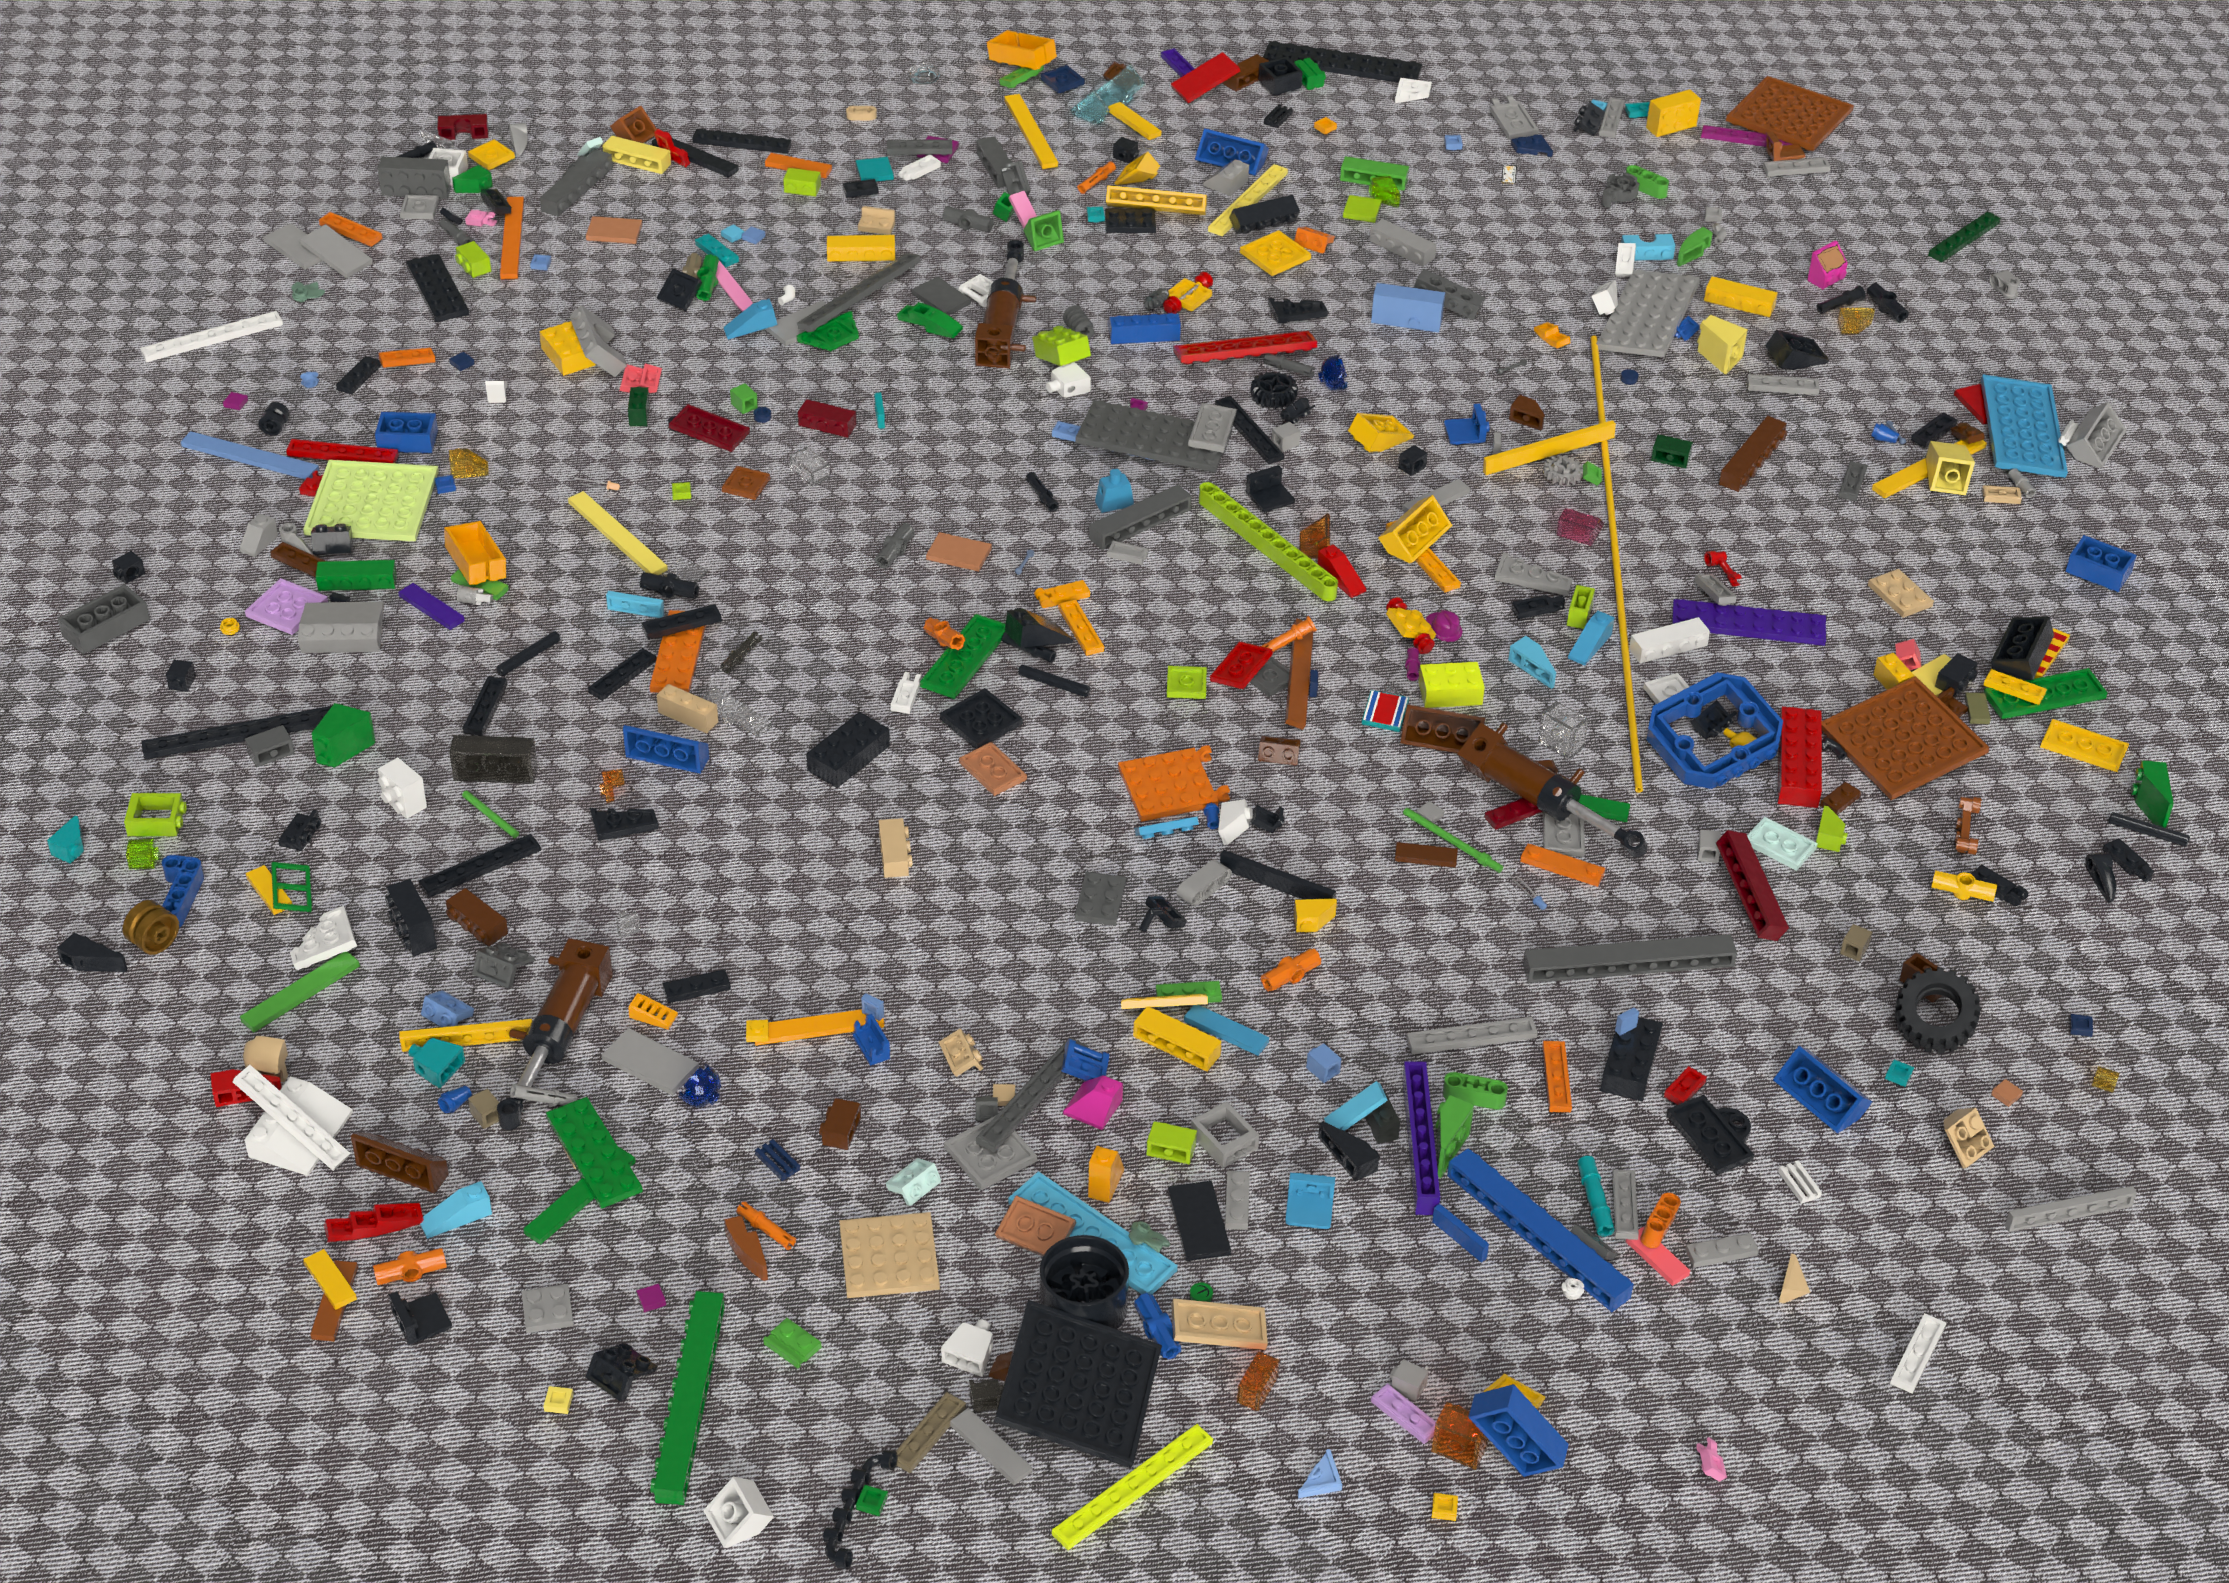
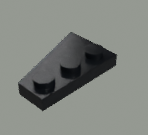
M1268 298V305L1278 323L1327 317L1328 310L1323 301L1301 300L1298 303L1291 302L1290 299H1284V302L1275 301V298Z
M589 808L598 841L659 829L654 809H628L626 812L616 811L615 808H608L607 811H597V808Z

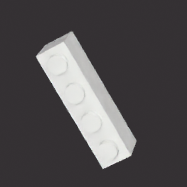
M1698 617L1631 635L1629 650L1639 663H1644L1705 647L1708 645L1710 631Z

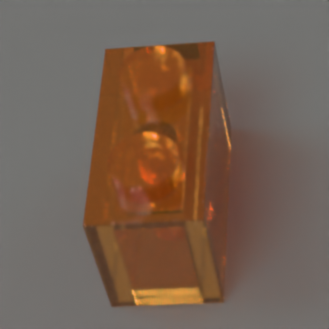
M1259 1351L1257 1352L1238 1385L1237 1403L1259 1412L1278 1378L1279 1359Z

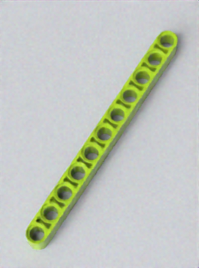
M1210 482L1200 484L1199 504L1319 598L1324 601L1336 599L1338 580L1216 485Z

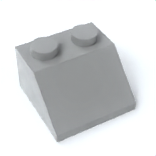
M1235 159L1221 167L1203 182V186L1232 196L1248 182L1249 164Z

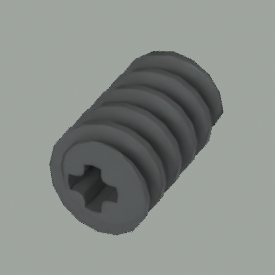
M1072 305L1065 310L1063 320L1069 329L1087 335L1089 340L1095 332L1092 322L1082 308L1078 305Z

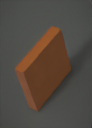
M736 466L723 484L722 492L756 500L769 482L770 474Z

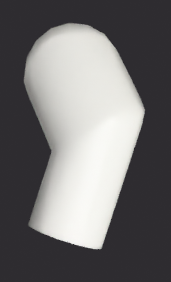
M786 285L783 289L785 295L779 297L778 302L780 305H784L794 300V286Z

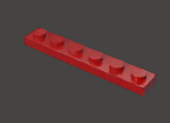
M291 439L286 449L287 456L324 460L395 464L399 456L396 449Z

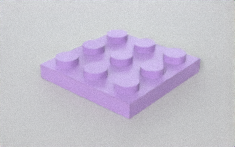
M280 578L245 610V614L250 619L293 635L299 630V623L305 603L328 602V599L325 595Z

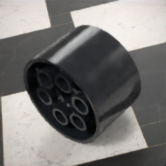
M1091 1235L1071 1236L1056 1242L1046 1251L1040 1263L1039 1303L1118 1330L1126 1318L1128 1309L1129 1266L1125 1255L1110 1241Z

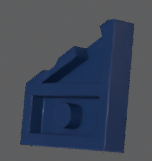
M1541 134L1511 139V146L1516 153L1537 155L1538 152L1547 153L1548 157L1553 156V150Z

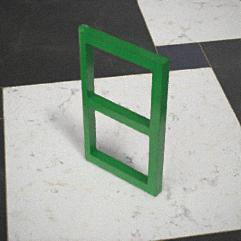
M272 862L273 908L311 912L310 867L308 865ZM276 868L305 871V885L277 883ZM277 889L306 891L307 906L278 903Z

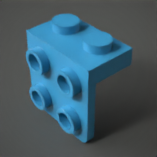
M1290 1172L1286 1224L1329 1229L1332 1219L1335 1177Z

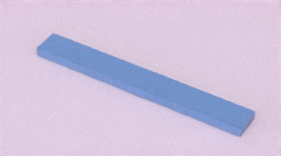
M191 431L181 441V446L305 480L307 477L313 478L312 474L314 471H319V466L313 463Z

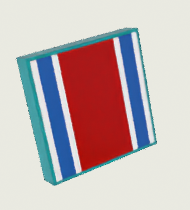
M1371 690L1363 715L1362 725L1400 732L1407 704H1409V697Z

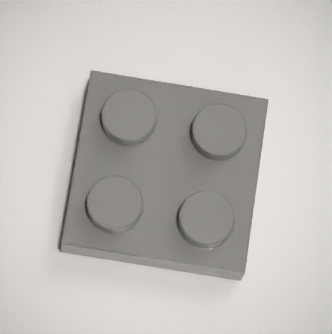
M568 1284L521 1291L526 1333L574 1326Z

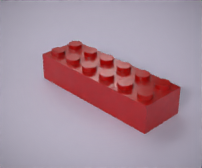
M1782 706L1780 718L1783 720L1778 746V804L1818 808L1822 793V711Z

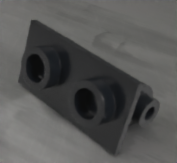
M1301 397L1293 405L1291 404L1281 411L1280 416L1285 420L1281 425L1288 422L1295 424L1299 421L1298 417L1301 416L1303 418L1311 413L1310 410L1315 405L1310 406L1309 400L1306 397Z

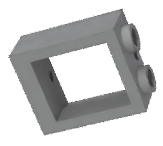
M1228 1102L1217 1105L1210 1111L1198 1115L1191 1120V1129L1197 1130L1196 1141L1222 1168L1258 1150L1259 1134ZM1226 1119L1241 1136L1222 1146L1207 1129Z

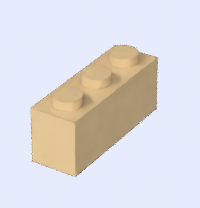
M667 684L657 694L658 713L704 733H708L718 723L717 704L670 684Z
M903 818L879 820V838L884 878L909 876V867H912V855H908V853H911L910 840L906 841L909 838L908 826H904Z

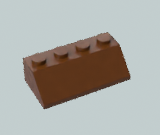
M1407 704L1400 744L1458 753L1480 722L1484 725L1486 724V718Z
M369 1132L353 1133L351 1135L356 1166L434 1194L449 1175L447 1160L440 1156L425 1153L420 1149H414L400 1142H394L381 1135Z

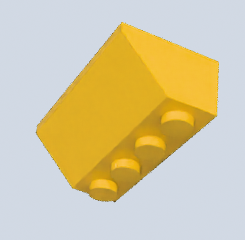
M1431 495L1414 504L1378 538L1389 554L1412 563L1453 525L1435 497Z

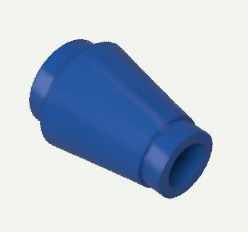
M1876 423L1871 437L1875 438L1874 440L1896 443L1899 433H1896L1882 423Z
M463 1086L442 1093L441 1097L438 1098L440 1109L444 1113H454L472 1096L469 1087Z

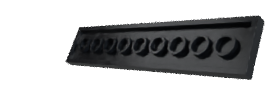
M1269 41L1263 58L1269 61L1287 56L1293 63L1297 60L1303 61V59L1310 58L1324 72L1399 83L1400 78L1418 80L1422 70V63L1415 61L1408 62L1401 59L1374 57L1367 54L1360 55L1354 52L1326 50L1324 48L1299 46L1292 43L1285 44L1278 41Z

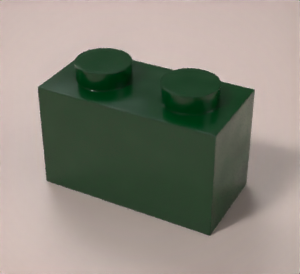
M630 387L628 402L629 426L647 427L650 408L649 388Z
M1658 434L1653 446L1651 461L1686 469L1691 457L1693 442Z

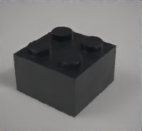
M1286 56L1260 63L1258 80L1273 95H1280L1300 89L1302 87L1303 72Z

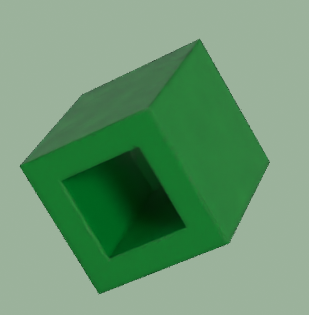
M1006 192L998 199L993 210V215L1005 222L1015 212L1008 199L1010 195Z

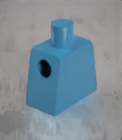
M1112 469L1110 476L1099 480L1095 503L1101 513L1123 509L1134 504L1131 484L1126 475L1121 473L1119 469Z

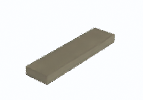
M946 1392L896 1450L898 1456L896 1466L911 1473L948 1430L950 1421L965 1410L966 1402Z

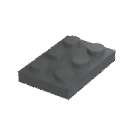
M1086 871L1075 912V921L1116 926L1127 877Z

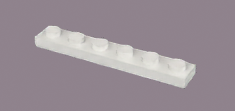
M251 1065L234 1078L233 1083L330 1169L334 1171L349 1157L350 1152Z

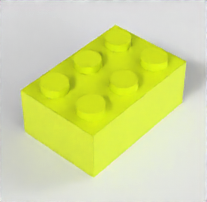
M1478 662L1420 665L1418 683L1425 708L1483 705L1485 687Z

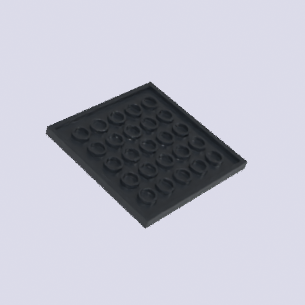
M1028 1300L994 1422L1131 1468L1134 1464L1162 1345Z

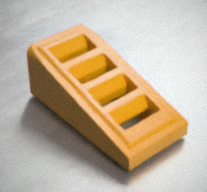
M639 993L636 994L628 1008L629 1018L669 1030L678 1016V1012Z

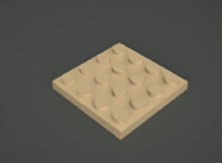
M931 1212L839 1220L847 1298L940 1290Z

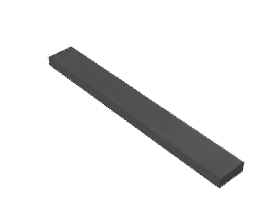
M1067 1040L976 1137L977 1144L995 1152L1063 1079L1066 1073L1061 1072ZM1075 1040V1041H1076V1044H1079V1045H1082V1046L1088 1048V1045H1086V1044H1084V1043H1081V1042Z

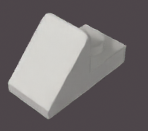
M485 381L488 402L505 403L506 388H508L507 381Z

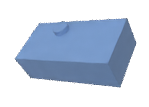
M1377 283L1373 296L1371 323L1440 332L1445 292Z

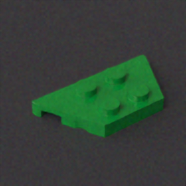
M852 311L827 321L826 324L819 326L813 332L805 331L797 335L798 342L828 351L835 350L859 339V332L856 328Z

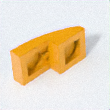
M1546 322L1534 327V331L1541 339L1557 349L1570 343V336L1559 333L1557 325Z

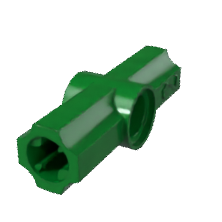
M705 255L702 268L697 272V276L702 281V284L696 296L703 301L710 300L713 287L718 283L716 272L719 259L717 256Z

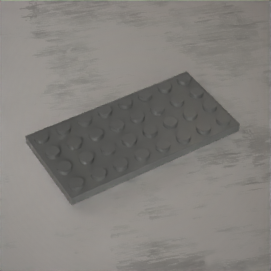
M1102 400L1093 401L1075 439V443L1213 473H1216L1224 454L1222 452L1188 446L1195 421L1177 418L1172 415L1158 414L1154 411L1149 412L1138 408L1125 407L1120 404L1106 403ZM1231 429V431H1230V434H1229V437H1228V440H1227L1225 449H1226V447H1227V445H1228V442H1229V440H1230V438H1231L1232 429Z

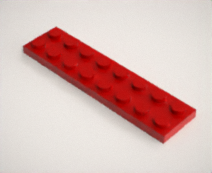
M1309 331L1174 345L1173 352L1181 363L1192 364L1193 361L1209 362L1211 359L1226 360L1229 357L1239 359L1247 355L1258 357L1265 353L1275 355L1283 351L1293 353L1295 350L1301 349L1303 351H1310L1312 348H1317V340Z

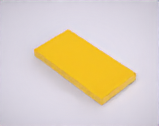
M2052 719L2040 747L2118 773L2129 744Z

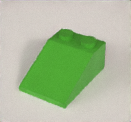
M1452 1095L1448 1097L1446 1102H1441L1437 1111L1439 1118L1435 1128L1438 1129L1436 1142L1439 1178H1442L1449 1167V1161L1456 1157L1471 1131L1474 1105Z

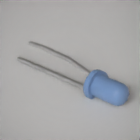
M1517 877L1532 892L1535 898L1514 878L1512 879L1533 899L1534 905H1537L1541 910L1546 909L1547 904L1542 900V897L1536 896L1521 878Z

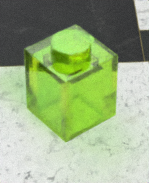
M154 839L128 840L126 858L129 869L155 868L160 852L159 848L155 847Z

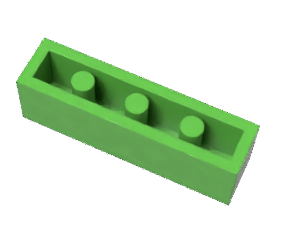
M1345 156L1341 166L1340 181L1404 191L1408 181L1409 166Z

